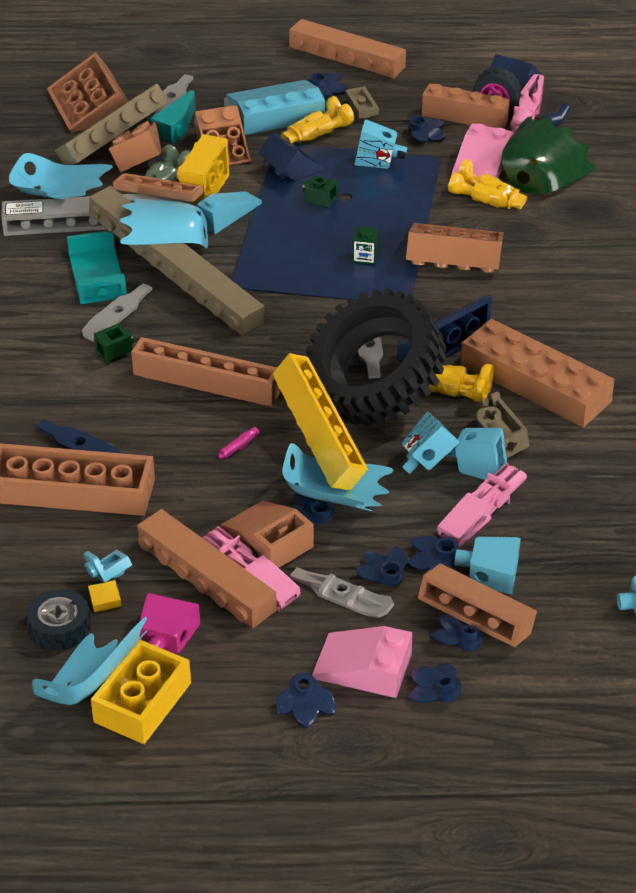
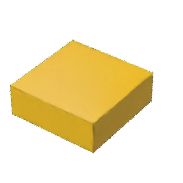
M115 580L88 586L94 612L122 607Z

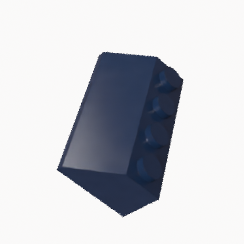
M490 295L475 300L435 321L444 338L443 342L446 345V351L443 352L446 358L461 351L462 342L491 319L492 297ZM405 338L398 341L397 360L401 363L406 358L411 347V342Z

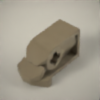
M497 391L484 399L483 408H480L477 412L478 427L503 428L506 458L530 447L527 428L504 403L500 393Z

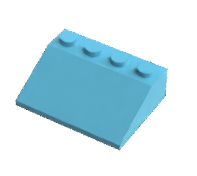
M307 80L226 94L230 106L237 105L244 135L291 126L315 111H321L322 114L325 113V99L319 87Z

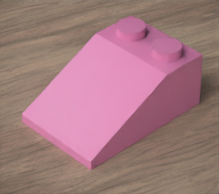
M472 123L465 134L452 174L454 172L458 173L462 161L468 159L473 163V173L476 176L481 177L482 174L487 173L498 178L504 168L502 164L503 149L512 137L513 131Z
M380 626L329 633L312 676L316 680L397 698L412 655V632Z

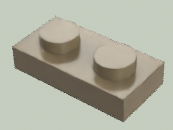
M365 86L345 90V97L358 118H369L378 115L379 108Z

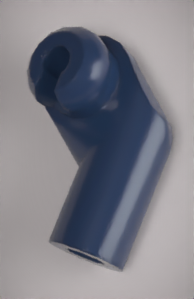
M561 103L556 113H544L541 119L551 117L554 126L563 123L571 107Z

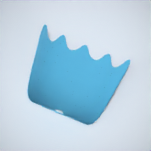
M25 153L18 159L11 170L9 182L26 194L66 199L68 197L85 196L87 190L102 186L103 184L99 178L105 172L112 169L113 166L107 164L63 165L35 154ZM28 161L32 162L36 167L33 175H28L25 172L24 165ZM39 185V186L41 187V189L38 190V189H35L34 187H36V186Z
M127 198L132 200L131 202L133 203L122 205L123 208L130 210L132 214L121 218L120 222L130 226L132 232L121 239L120 243L127 245L196 243L208 248L207 220L202 210L195 205L138 198Z
M291 443L286 452L282 473L287 484L295 492L305 497L369 510L365 507L382 506L373 497L388 494L389 491L379 485L377 481L384 475L391 474L394 470L381 465L366 464L368 471L351 490L331 488L326 481L321 467L317 464L316 458L306 455L298 446ZM292 453L295 457V467L293 470L290 466V457Z
M144 617L118 646V640L115 639L102 648H96L94 645V635L92 633L87 635L52 682L33 679L32 688L34 695L69 706L77 704L88 697L103 684L147 632L146 630L139 637L147 617Z

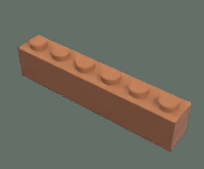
M301 19L289 29V45L294 49L391 78H395L406 67V49L304 19Z
M143 337L140 338L131 352L133 375L271 407L281 392L273 376L277 367Z
M160 509L137 525L138 543L144 551L153 554L160 563L169 566L180 578L188 580L199 592L205 593L212 598L219 607L227 609L238 621L244 622L253 629L277 611L275 590L163 509Z

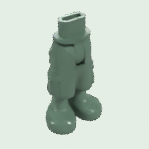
M169 144L164 146L161 150L163 163H155L147 171L145 177L179 182L176 176L177 169L183 164L186 155L190 154V151L185 150L179 155L174 146Z

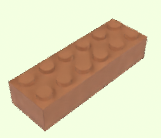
M490 319L462 342L461 366L479 374L484 364H493V382L583 428L612 402L614 378L498 321Z
M0 443V504L145 516L155 481L153 456Z

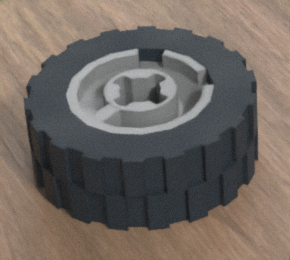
M53 589L46 593L43 592L37 598L35 597L27 607L26 619L29 635H31V639L38 646L45 647L48 650L72 648L74 645L80 644L91 629L88 603L76 591Z

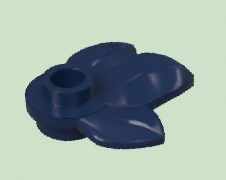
M313 73L308 82L319 87L323 97L343 94L345 90H348L347 86L339 82L342 78L341 74Z
M414 116L408 123V130L412 132L411 136L418 142L426 143L428 140L438 142L446 138L445 133L440 129L444 126L445 121L440 119H426L423 116Z
M296 493L298 504L290 508L298 510L311 521L313 528L318 524L327 523L333 519L334 508L330 502L312 499Z
M434 536L415 537L411 539V544L418 552L408 561V565L418 571L431 570L439 564L451 568V563L455 561L457 549L460 550L457 542L451 538L437 539Z
M398 546L391 549L387 556L366 550L364 556L365 565L357 567L356 572L365 580L379 581L386 586H396L405 579L404 568L408 563L407 556Z
M449 614L440 615L438 621L442 628L429 634L431 639L445 645L457 644L460 649L466 651L478 649L483 641L481 630Z
M442 662L435 669L429 666H422L413 670L411 677L417 686L407 695V698L419 703H430L436 699L442 702L454 701L459 697L462 688L460 679L456 677V668L451 664Z
M308 673L294 675L289 682V688L282 691L276 700V709L279 715L292 712L297 722L306 729L314 722L319 711L326 714L335 713L336 705L331 692L326 688L318 686L317 680ZM300 683L308 684L309 687L307 689H301L298 685Z

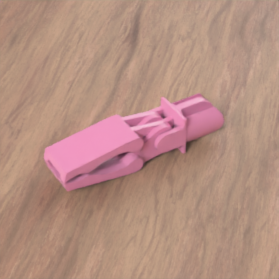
M533 74L521 91L519 107L514 106V114L510 123L513 134L528 116H531L534 120L535 116L539 114L543 95V75Z
M505 463L494 475L488 473L487 479L472 494L467 493L438 525V536L455 540L460 548L491 520V514L497 508H500L505 502L510 503V495L526 480V473L521 470L518 472L516 467L510 466L508 463Z
M217 526L215 530L207 533V536L202 537L275 590L278 611H281L299 597L301 593L300 587L266 556L254 557L252 550L240 541L239 535L233 538Z

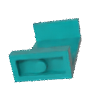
M113 231L67 236L68 252L80 305L114 300L119 296L127 294L125 276L121 274L114 247Z

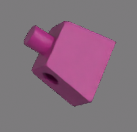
M148 593L140 621L144 617H147L140 631L139 637L147 630L140 640L174 654L180 653L200 625L199 604Z

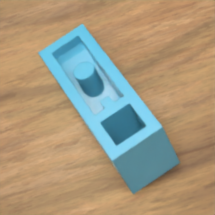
M246 191L215 193L199 202L197 207L202 210L207 220V231L215 235L261 205L262 200Z

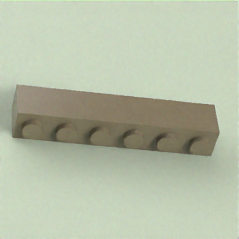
M155 84L55 149V152L64 165H74L169 101L159 85Z

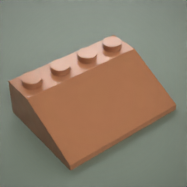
M96 52L47 88L71 133L86 130L128 102L111 71Z
M413 223L408 234L406 260H411V264L425 265V262L434 263L435 267L446 268L450 264L457 265V269L471 270V267H477L482 272L493 273L494 269L499 270L504 232Z

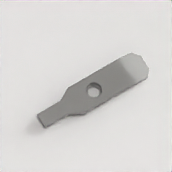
M184 74L177 83L167 86L163 93L169 102L146 116L147 121L151 122V117L186 94V88L193 80V76Z
M143 283L130 294L119 296L95 315L82 329L84 339L95 343L94 333L116 325L129 314L134 313L140 301L152 291V287Z
M377 337L364 344L358 350L359 359L366 364L368 378H381L379 362L383 357L381 338Z
M296 567L290 575V579L311 587L317 596L365 616L382 617L387 615L394 606L391 596L375 594L360 585L356 586L341 580L333 574L322 575Z

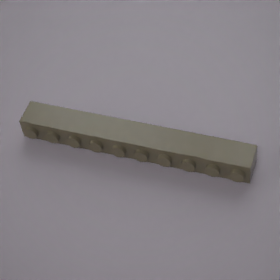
M112 186L89 197V213L93 219L99 221L108 231H113L120 240L132 232L130 226L120 222L121 218L132 214L130 210L122 207V205L132 203ZM185 243L129 245L138 255L144 257L153 267L159 269L168 279L174 281L183 291L193 296L198 303L203 304L216 317L223 320L241 336L263 324L264 305Z

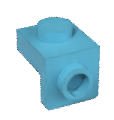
M115 550L101 560L89 551L83 554L87 561L84 566L92 578L100 579L104 583L111 578L121 576L127 568L132 566L129 557L118 550Z

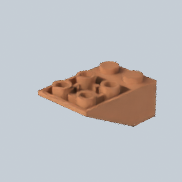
M237 105L195 111L194 126L198 141L203 134L228 139L229 166L251 163Z
M146 121L138 125L132 133L129 130L124 131L112 141L113 144L109 148L120 172L161 153V145L156 123L149 124Z
M263 500L220 525L233 538L239 535L240 541L252 550L254 557L258 558L264 555L278 568L314 547L313 523L294 508Z

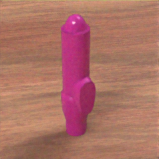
M253 427L242 433L238 438L219 450L218 458L226 459L237 450L241 451L246 448L249 442L259 434V430Z

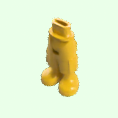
M332 96L326 101L327 111L324 114L321 111H315L305 116L293 125L288 126L287 131L281 133V137L290 143L310 142L318 136L333 132L335 128L346 127L354 122V113L348 104L341 105L338 98Z
M468 159L462 161L458 173L454 172L448 184V191L453 194L470 195L472 200L486 204L489 203L495 207L506 208L507 206V209L514 207L520 210L527 200V196L519 193V189H515L498 178L487 173L482 174L481 177L476 176L473 173V163Z
M484 364L479 374L476 375L467 374L466 368L463 366L442 365L444 367L442 375L435 374L439 379L436 386H428L431 392H439L453 397L463 395L473 399L475 402L484 403L487 393L489 394L491 390L494 365Z

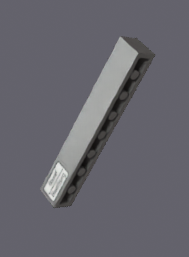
M122 194L126 198L183 203L182 200L146 194ZM90 196L2 202L1 219L4 236L107 229L99 221L91 217L89 213Z

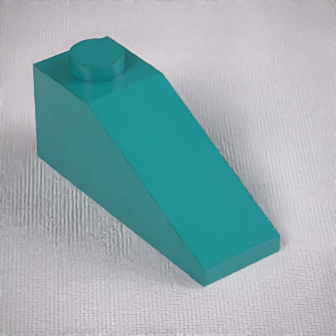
M190 90L151 117V123L155 122L157 125L159 139L173 144L186 134L196 109L195 92L193 90Z

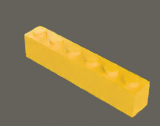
M289 353L273 373L277 386L282 392L287 406L291 409L297 425L303 432L317 464L321 467L326 477L327 483L331 488L351 490L368 471V468L309 358Z

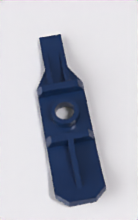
M45 419L36 425V429L49 435L63 449L123 454L112 445L74 427H60Z

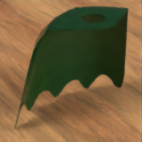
M528 116L509 139L502 153V164L511 185L524 193H549L569 185L596 169V165L590 163L586 158L588 145L575 142L572 137V129L554 126L551 117L535 121L531 116ZM535 158L537 164H533L530 159ZM519 171H526L529 174L530 179L527 184H521L517 180Z

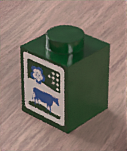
M356 227L353 237V263L375 265L379 252V229Z

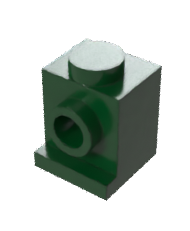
M313 176L311 180L306 179L302 187L305 202L329 208L338 197V178L334 177L332 180L324 177Z
M120 323L94 333L96 353L107 365L112 364V359L133 350V335L129 330L126 331Z

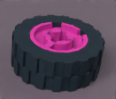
M491 67L488 70L485 69L478 76L472 92L477 91L486 95H498L502 98L510 99L509 111L511 112L520 97L521 84H519L518 78L507 69Z

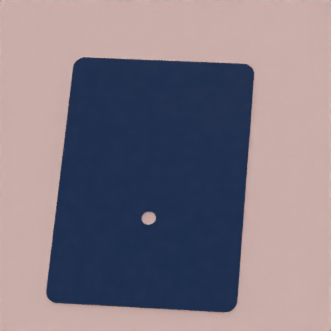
M294 144L322 166L321 171L294 181L289 177L283 179L275 173V167L274 169L268 168L259 195L262 204L254 210L232 277L233 282L246 290L337 299L353 297L357 301L360 300V293L366 292L368 297H370L372 290L379 289L382 295L385 289H391L394 294L397 290L403 291L405 296L413 294L419 265L411 264V260H406L408 234L413 223L428 224L440 168L439 158L428 155L406 154L405 160L392 157L389 168L354 165L358 149ZM313 176H320L332 180L334 177L338 178V197L329 208L305 202L302 187L306 179L311 180ZM348 194L352 196V199L342 201L339 197ZM356 227L379 229V252L375 265L353 263V237Z

